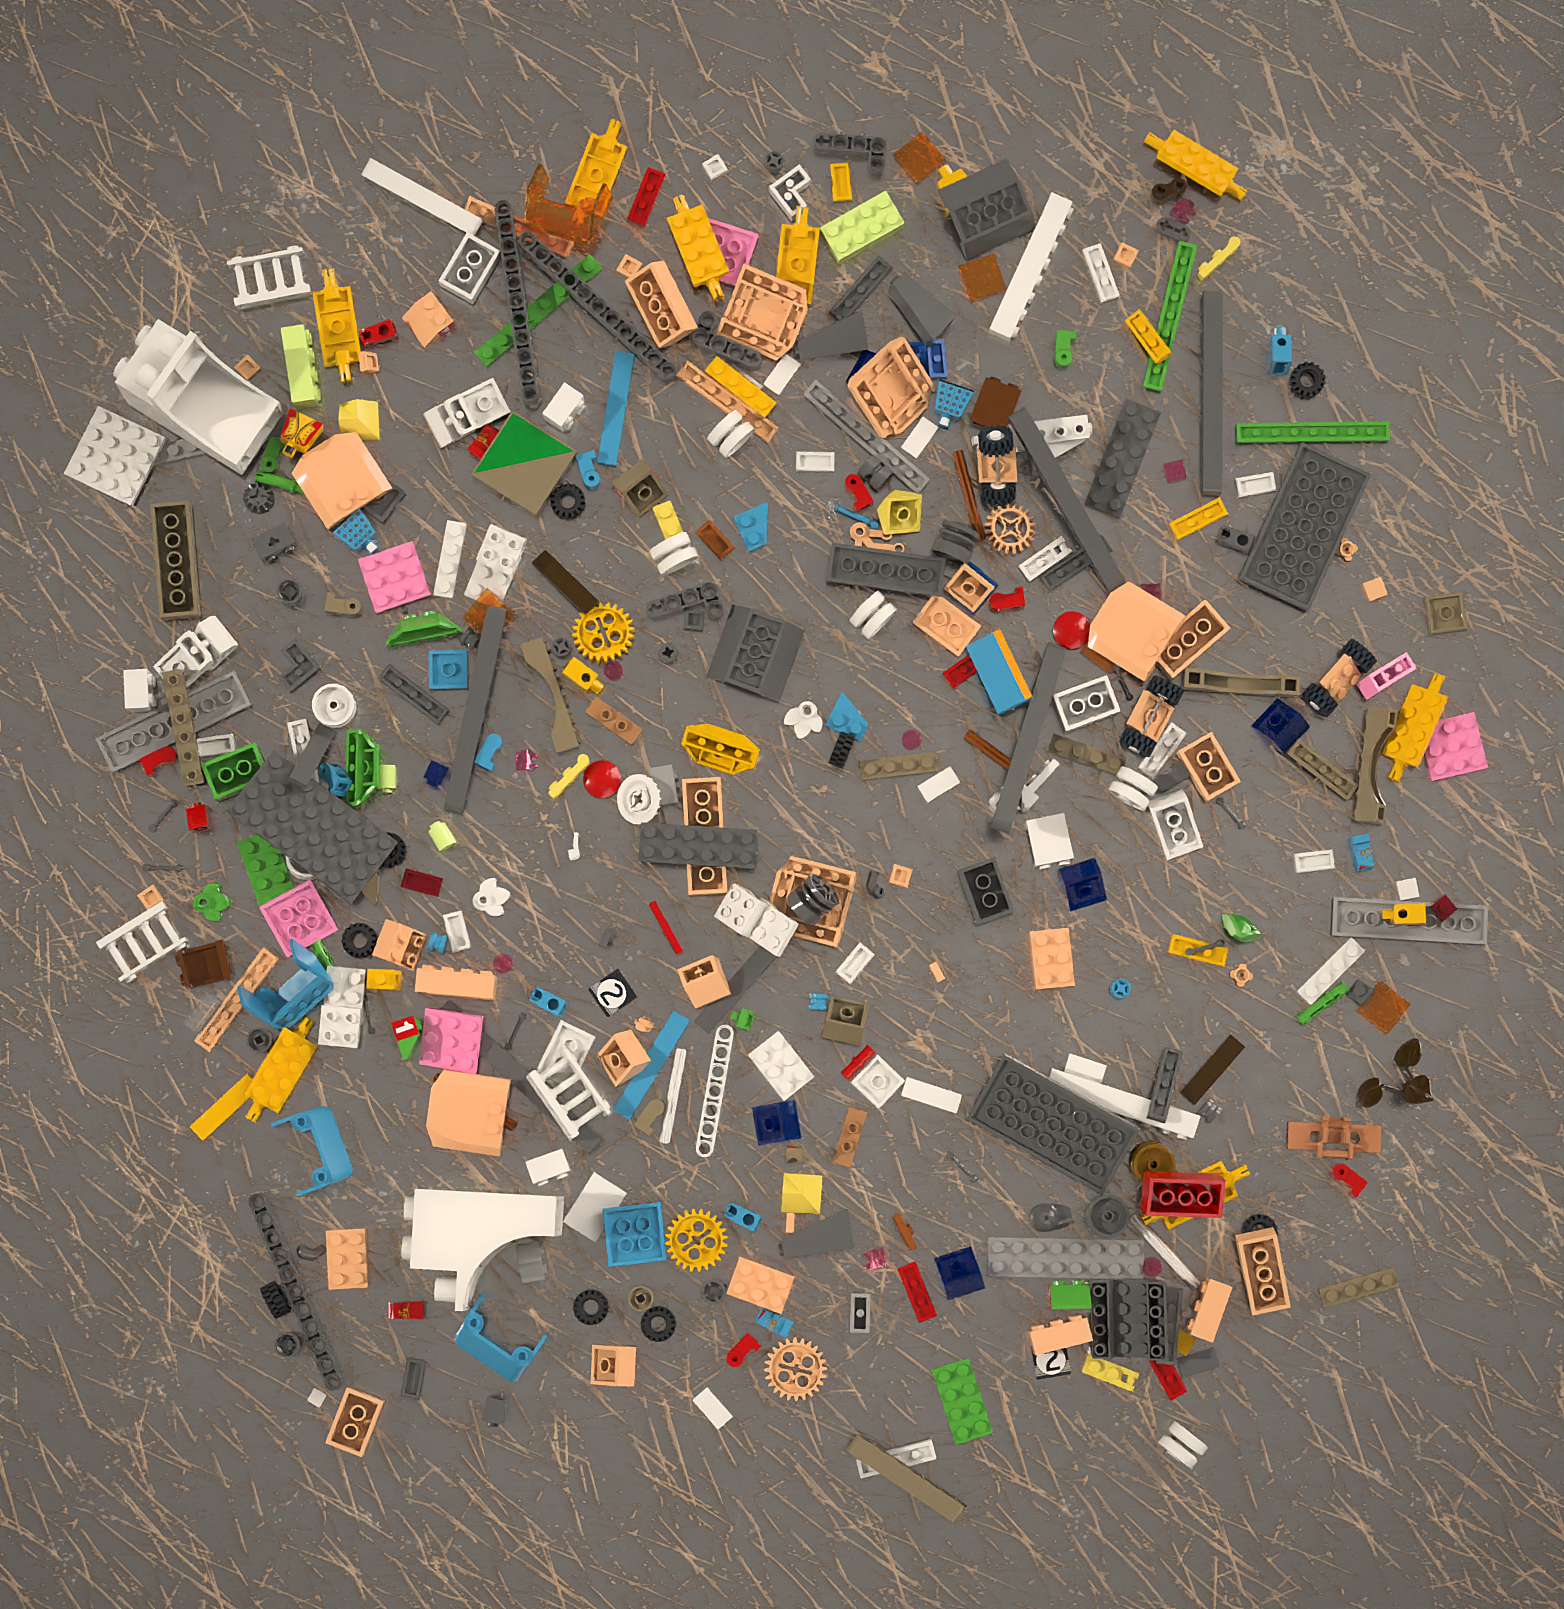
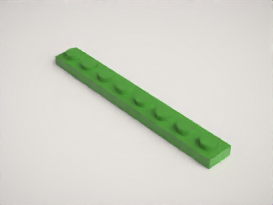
M1183 241L1178 242L1156 331L1170 351H1172L1198 246ZM1150 356L1142 388L1158 392L1162 391L1170 356L1158 365Z
M589 254L572 270L587 283L602 270V267ZM566 277L564 282L567 285H573L575 280L573 277ZM557 282L527 307L530 331L571 297ZM519 317L515 320V323L521 325L525 319ZM511 321L474 352L486 367H489L514 345Z
M1390 421L1237 423L1236 441L1237 443L1389 442Z

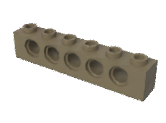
M183 669L162 672L184 786L205 783Z

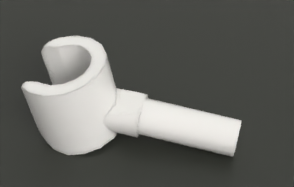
M574 833V849L568 850L571 861L580 857L578 848L579 833Z

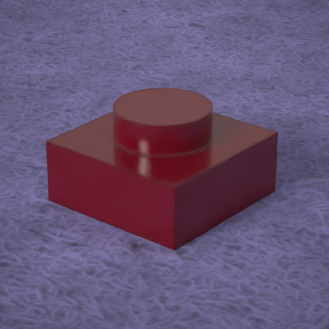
M1446 894L1430 906L1442 922L1457 910Z

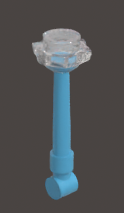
M834 497V500L829 499L826 510H829L828 515L839 511L862 521L864 524L871 525L873 529L878 528L879 521L877 519L872 520L870 517H865L840 507L837 497Z

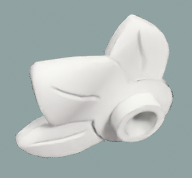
M805 701L798 708L789 710L784 719V724L794 725L795 733L799 739L806 737L811 730L820 732L822 729V719L817 714L815 704L810 701ZM810 708L811 713L808 715L805 714L804 709Z
M490 878L480 885L479 892L474 895L472 902L476 909L480 911L485 910L490 916H500L504 914L501 905L508 900L510 892L504 888H496L495 878ZM481 897L485 898V904L480 903L479 899Z

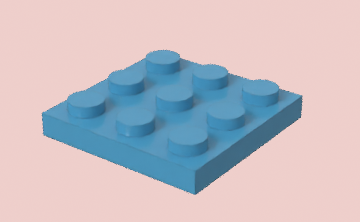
M661 1202L602 1208L608 1267L667 1260Z

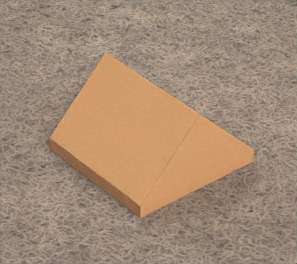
M964 563L943 589L974 612L994 589V586Z

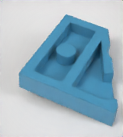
M767 502L733 517L748 552L766 545Z
M841 692L825 726L836 732L841 733L842 731L855 736V740L861 742L868 723L844 693Z

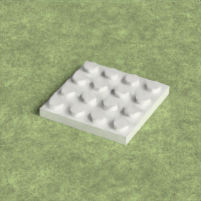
M98 406L64 474L133 507L166 438Z

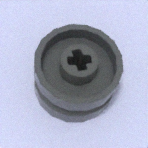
M1102 1195L1089 1203L1086 1208L1085 1219L1087 1226L1093 1233L1100 1237L1111 1238L1125 1231L1129 1224L1130 1213L1128 1206L1122 1199L1113 1195ZM1105 1213H1111L1112 1217H1110V1220L1105 1219Z

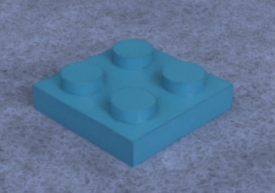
M429 650V689H468V651Z

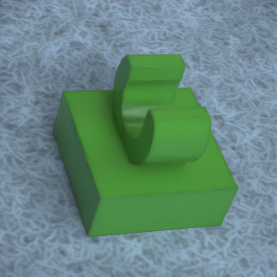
M742 1008L741 1013L733 1011L731 1019L738 1021L736 1027L750 1031L755 1013Z

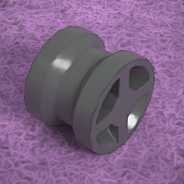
M771 151L765 157V167L771 173L780 172L784 166L783 155L778 151Z
M468 627L459 639V642L466 644L468 649L472 651L479 643L481 634L475 633L473 628Z
M563 637L555 639L552 644L553 653L559 658L569 656L572 650L569 640Z
M665 643L659 649V657L662 662L671 664L677 660L678 650L675 645Z
M1209 1099L1198 1114L1205 1116L1207 1122L1211 1123L1221 1112L1222 1108L1216 1107L1214 1101Z

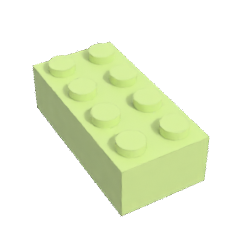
M884 191L820 227L819 233L837 264L840 265L904 229L905 222L888 193Z
M304 324L282 327L281 334L292 404L296 410L319 406L318 401L321 400L320 389L315 384V382H318V374L315 367H313V363H316L314 352L310 348V345H313L312 335L309 329L306 330Z

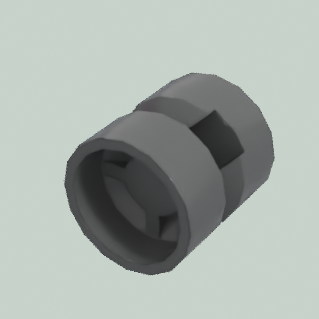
M872 455L861 466L857 474L864 480H870L869 484L878 491L892 476L893 471L886 465L881 466V461Z
M288 578L278 584L276 592L283 604L295 607L303 601L304 591L297 581Z
M259 1027L252 1029L246 1038L247 1046L250 1050L262 1054L269 1052L275 1041L273 1034L269 1030Z
M295 1332L282 1333L275 1339V1351L281 1357H293L301 1351L302 1339Z

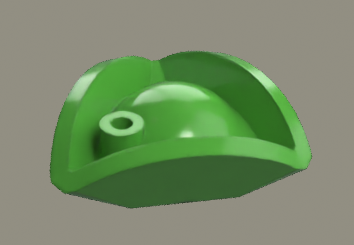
M1237 914L1222 915L1224 927L1237 940L1253 942L1262 938L1257 927L1248 918Z

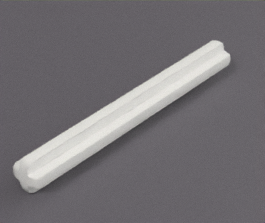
M677 1048L659 1140L665 1144L670 1143L686 1057L685 1049Z
M1136 1213L1133 1214L1129 1222L1191 1289L1195 1290L1199 1287L1200 1282L1149 1226H1145L1143 1220Z

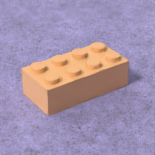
M664 260L648 264L625 280L658 348L672 346L698 328Z
M1204 600L1186 615L1184 622L1177 633H1174L1156 665L1170 681L1173 680L1226 634L1230 627L1212 606Z
M422 965V969L417 968L416 993L495 1000L497 977L491 971H480V974H474V971L470 969H461V972H454L455 969L449 967H441V970H435L434 966Z
M1274 1228L1235 1235L1248 1305L1252 1315L1291 1308L1277 1234Z

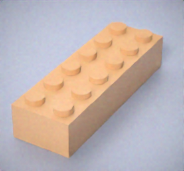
M721 777L682 779L684 824L724 828ZM687 865L689 896L727 894L726 867Z

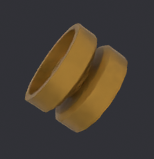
M1144 1141L1138 1144L1132 1150L1129 1158V1166L1133 1175L1142 1183L1144 1171L1174 1172L1176 1168L1172 1152L1161 1143L1155 1141ZM1152 1161L1155 1163L1154 1166H1150Z

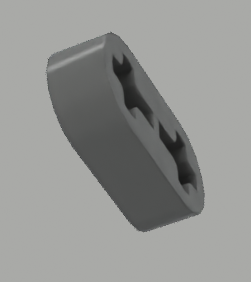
M1162 217L1156 224L1158 234L1175 242H1187L1191 236V230L1188 226L1171 218ZM1164 222H1167V226L1173 230L1166 228L1165 231H1163L1162 226L1160 224H1164ZM1174 230L1178 232L1185 230V235H1187V237L1183 236V238H1179V233L1175 232Z

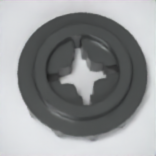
M257 482L250 484L244 490L243 501L250 511L262 513L272 506L274 494L268 485ZM257 490L261 496H264L260 499L259 505L256 499L250 498L256 496Z

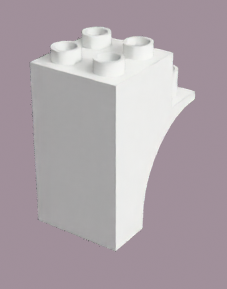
M159 319L152 328L148 325L144 326L135 340V345L138 346V349L131 359L123 357L113 373V376L117 378L115 384L128 405L242 475L283 416L284 411L280 402L249 383L225 365L206 348L193 332L190 331L185 336Z
M415 1189V1196H406L404 1203V1220H413L412 1236H403L402 1260H411L410 1268L457 1271V1277H436L434 1299L435 1301L455 1302V1311L470 1310L473 1307L476 1285L482 1272L501 1250L514 1243L510 1241L515 1240L516 1242L531 1236H562L564 1196Z

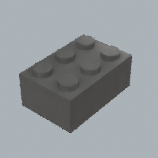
M995 857L958 870V875L977 926L1015 912Z

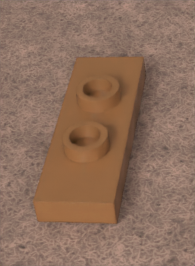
M595 697L585 711L586 714L630 745L634 744L643 731L642 728L598 697Z
M852 1107L848 1108L832 1163L851 1168L868 1112Z

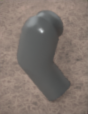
M870 870L866 888L874 898H881L884 896V889L877 883L879 872Z
M322 1244L313 1250L306 1248L305 1245H300L296 1250L299 1258L314 1261L327 1252Z

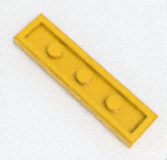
M248 1074L240 1079L190 1126L202 1141L211 1135L250 1098L244 1094L252 1080Z

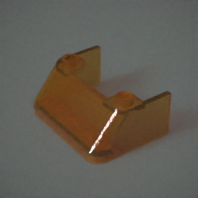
M538 164L526 190L524 220L530 229L578 244L588 245L592 243L613 200L607 184H602L596 199L586 197L578 202L576 208L544 199L545 187L549 177L543 165Z

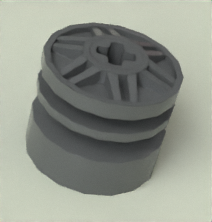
M943 520L942 527L945 529H939V533L945 539L936 538L931 552L941 558H946L947 561L961 566L965 563L968 565L972 553L966 547L975 548L976 543L973 541H978L980 535L962 523Z
M814 873L810 874L802 882L801 887H796L787 897L788 903L796 915L807 924L813 926L825 917V912H830L832 908L839 904L838 895L832 886L824 878Z

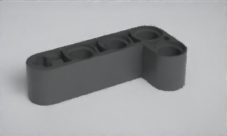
M817 133L813 137V149L816 153L868 157V172L875 177L884 173L887 144L882 137L836 133ZM819 140H823V146H819ZM829 140H832L831 147H829ZM842 141L845 143V146L837 148L835 143ZM860 142L864 145V148L858 150L854 147V144ZM880 144L883 149L876 151L873 149V146ZM877 162L880 163L882 167L876 170L873 169L871 165Z
M709 310L702 312L696 324L698 328L692 333L694 346L748 370L755 371L760 368L762 358L758 351L714 333L717 325L715 313ZM706 317H711L714 321L712 324L706 325L703 320ZM698 334H703L706 339L703 342H698L695 337ZM719 341L723 344V347L715 349L713 344ZM733 349H738L741 354L738 357H733L730 352ZM756 357L757 362L750 364V359Z
M706 582L648 602L646 613L650 619L657 620L704 604L707 615L713 620H718L724 614V607L716 585ZM710 587L715 592L712 596L708 597L704 594V590ZM692 593L697 598L694 602L690 603L685 598L688 594ZM674 599L678 602V606L673 609L669 608L668 602ZM662 602H664V606H665V609H666L665 612H663V608H661V607H662V604H661ZM715 605L721 609L720 613L716 615L710 612V608ZM652 606H655L656 608H661L657 610V614L649 612L652 610Z

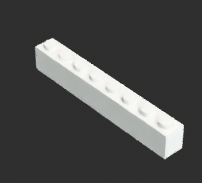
M1051 193L989 329L990 334L1010 342L1011 337H1016L1019 331L1017 324L1019 320H1024L1027 310H1025L1026 304H1031L1035 295L1032 291L1035 286L1039 287L1043 276H1040L1042 269H1047L1050 263L1048 256L1050 252L1054 253L1058 245L1056 238L1058 235L1062 236L1066 227L1063 223L1066 218L1070 219L1074 208H1071L1073 201Z
M1053 1068L1050 1070L1049 1078L1114 1114L1122 1116L1123 1119L1131 1123L1133 1120L1140 1122L1142 1127L1151 1129V1126L1159 1128L1158 1132L1167 1135L1173 1132L1177 1134V1138L1188 1141V1138H1194L1200 1119L1199 1115L1170 1106L1165 1124L1150 1120L1146 1117L1151 1100Z

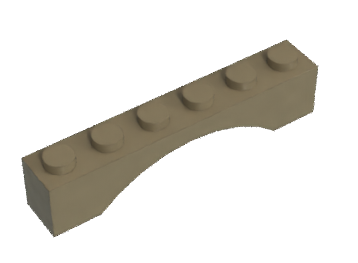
M542 637L520 644L527 665L536 670L545 679L553 693L556 717L551 737L557 754L580 748L578 743L582 741L579 732H574L572 727L575 724L572 713L568 714L566 709L569 706L566 695L562 696L560 688H563L560 677H555L554 670H557L554 659L550 660L548 652H551L548 641H543Z
M1185 668L1183 670L1182 689L1297 698L1300 695L1301 676L1236 674Z
M1368 706V712L1365 716L1364 747L1361 752L1362 763L1359 770V787L1356 791L1357 806L1354 809L1355 821L1361 823L1384 824L1386 804L1378 789L1377 764L1383 745L1396 728L1397 710L1390 707Z

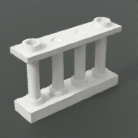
M290 246L284 251L247 258L238 256L231 258V261H227L229 269L235 268L240 294L238 298H234L237 310L312 296L311 287L303 282L298 256L305 255L303 248ZM291 258L296 282L294 287L287 288L284 285L280 264L281 259ZM272 261L277 288L274 291L268 292L265 288L261 263ZM254 265L258 286L257 294L253 295L247 293L242 267Z
M161 901L96 942L100 949L110 951L124 974L118 978L120 982L126 981V983L133 981L137 978L136 974L174 950L177 952L186 947L185 944L189 942L186 937L179 939L166 918L165 911L169 908L165 902ZM153 918L160 921L173 942L171 946L164 950L148 926L150 924L149 921ZM137 928L144 932L157 953L148 960L132 937V932ZM121 938L126 940L140 963L139 966L132 970L129 969L116 948V942Z
M566 1048L561 1053L563 1059L542 1073H537L536 1070L532 1071L526 1078L571 1141L579 1135L578 1130L580 1126L599 1113L606 1117L611 1111L609 1110L610 1105L605 1099L602 1100L577 1064V1058L572 1051L569 1052ZM566 1065H569L574 1075L555 1088L548 1089L545 1085L546 1079ZM577 1081H580L585 1091L566 1104L559 1105L556 1100L557 1095ZM588 1097H591L596 1107L577 1120L570 1121L567 1116L568 1111Z

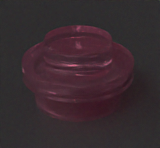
M609 661L604 666V674L608 679L616 680L621 677L623 668L619 662Z
M908 730L902 736V743L908 749H915L921 743V736L916 730Z
M506 954L497 955L493 961V966L499 973H507L513 965L512 959Z
M1149 1257L1144 1261L1143 1271L1146 1275L1154 1277L1161 1272L1162 1264L1159 1259Z

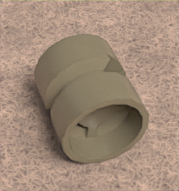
M637 1286L630 1291L628 1302L634 1310L645 1311L652 1306L654 1295L650 1288Z

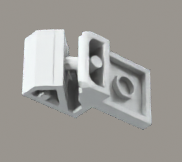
M491 378L444 401L443 404L433 407L423 415L440 448H443L475 432L486 424L509 414L511 411L496 382Z
M490 524L464 595L484 604L501 608L513 576L520 564L521 554L525 549L527 539Z
M210 616L198 623L194 632L190 630L185 632L176 641L177 644L153 667L162 678V672L183 669L186 688H188L205 671L213 670L238 644L217 617Z
M1055 759L1051 762L1047 760L1039 769L1041 773L1038 776L1034 774L1024 785L1017 810L1026 813L1038 800L1039 797L1034 792L1059 766ZM998 792L989 800L990 806L988 809L994 814L1000 798Z
M735 883L731 885L714 917L739 934L751 938L778 957L783 953L799 923L778 910L776 906L763 898L758 900L753 892Z
M327 966V973L333 982V990L324 997V1005L321 1008L318 1044L358 1048L360 1025H362L367 969Z

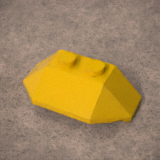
M711 724L686 726L681 742L682 746L686 748L696 763L732 775L754 768L760 751L745 735Z

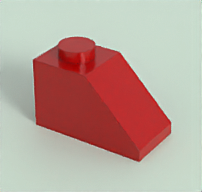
M201 802L190 805V808L186 809L187 823L190 831L197 833L213 828L209 811L205 804L202 805Z

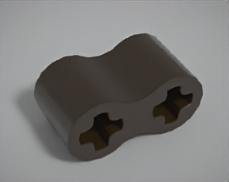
M1175 178L1168 184H1156L1152 188L1150 199L1157 205L1163 204L1169 198L1179 199L1184 195L1187 183L1182 178ZM1175 185H1177L1178 188L1181 187V190L1179 192L1177 189H1174ZM1156 192L1163 193L1162 197L1156 195Z

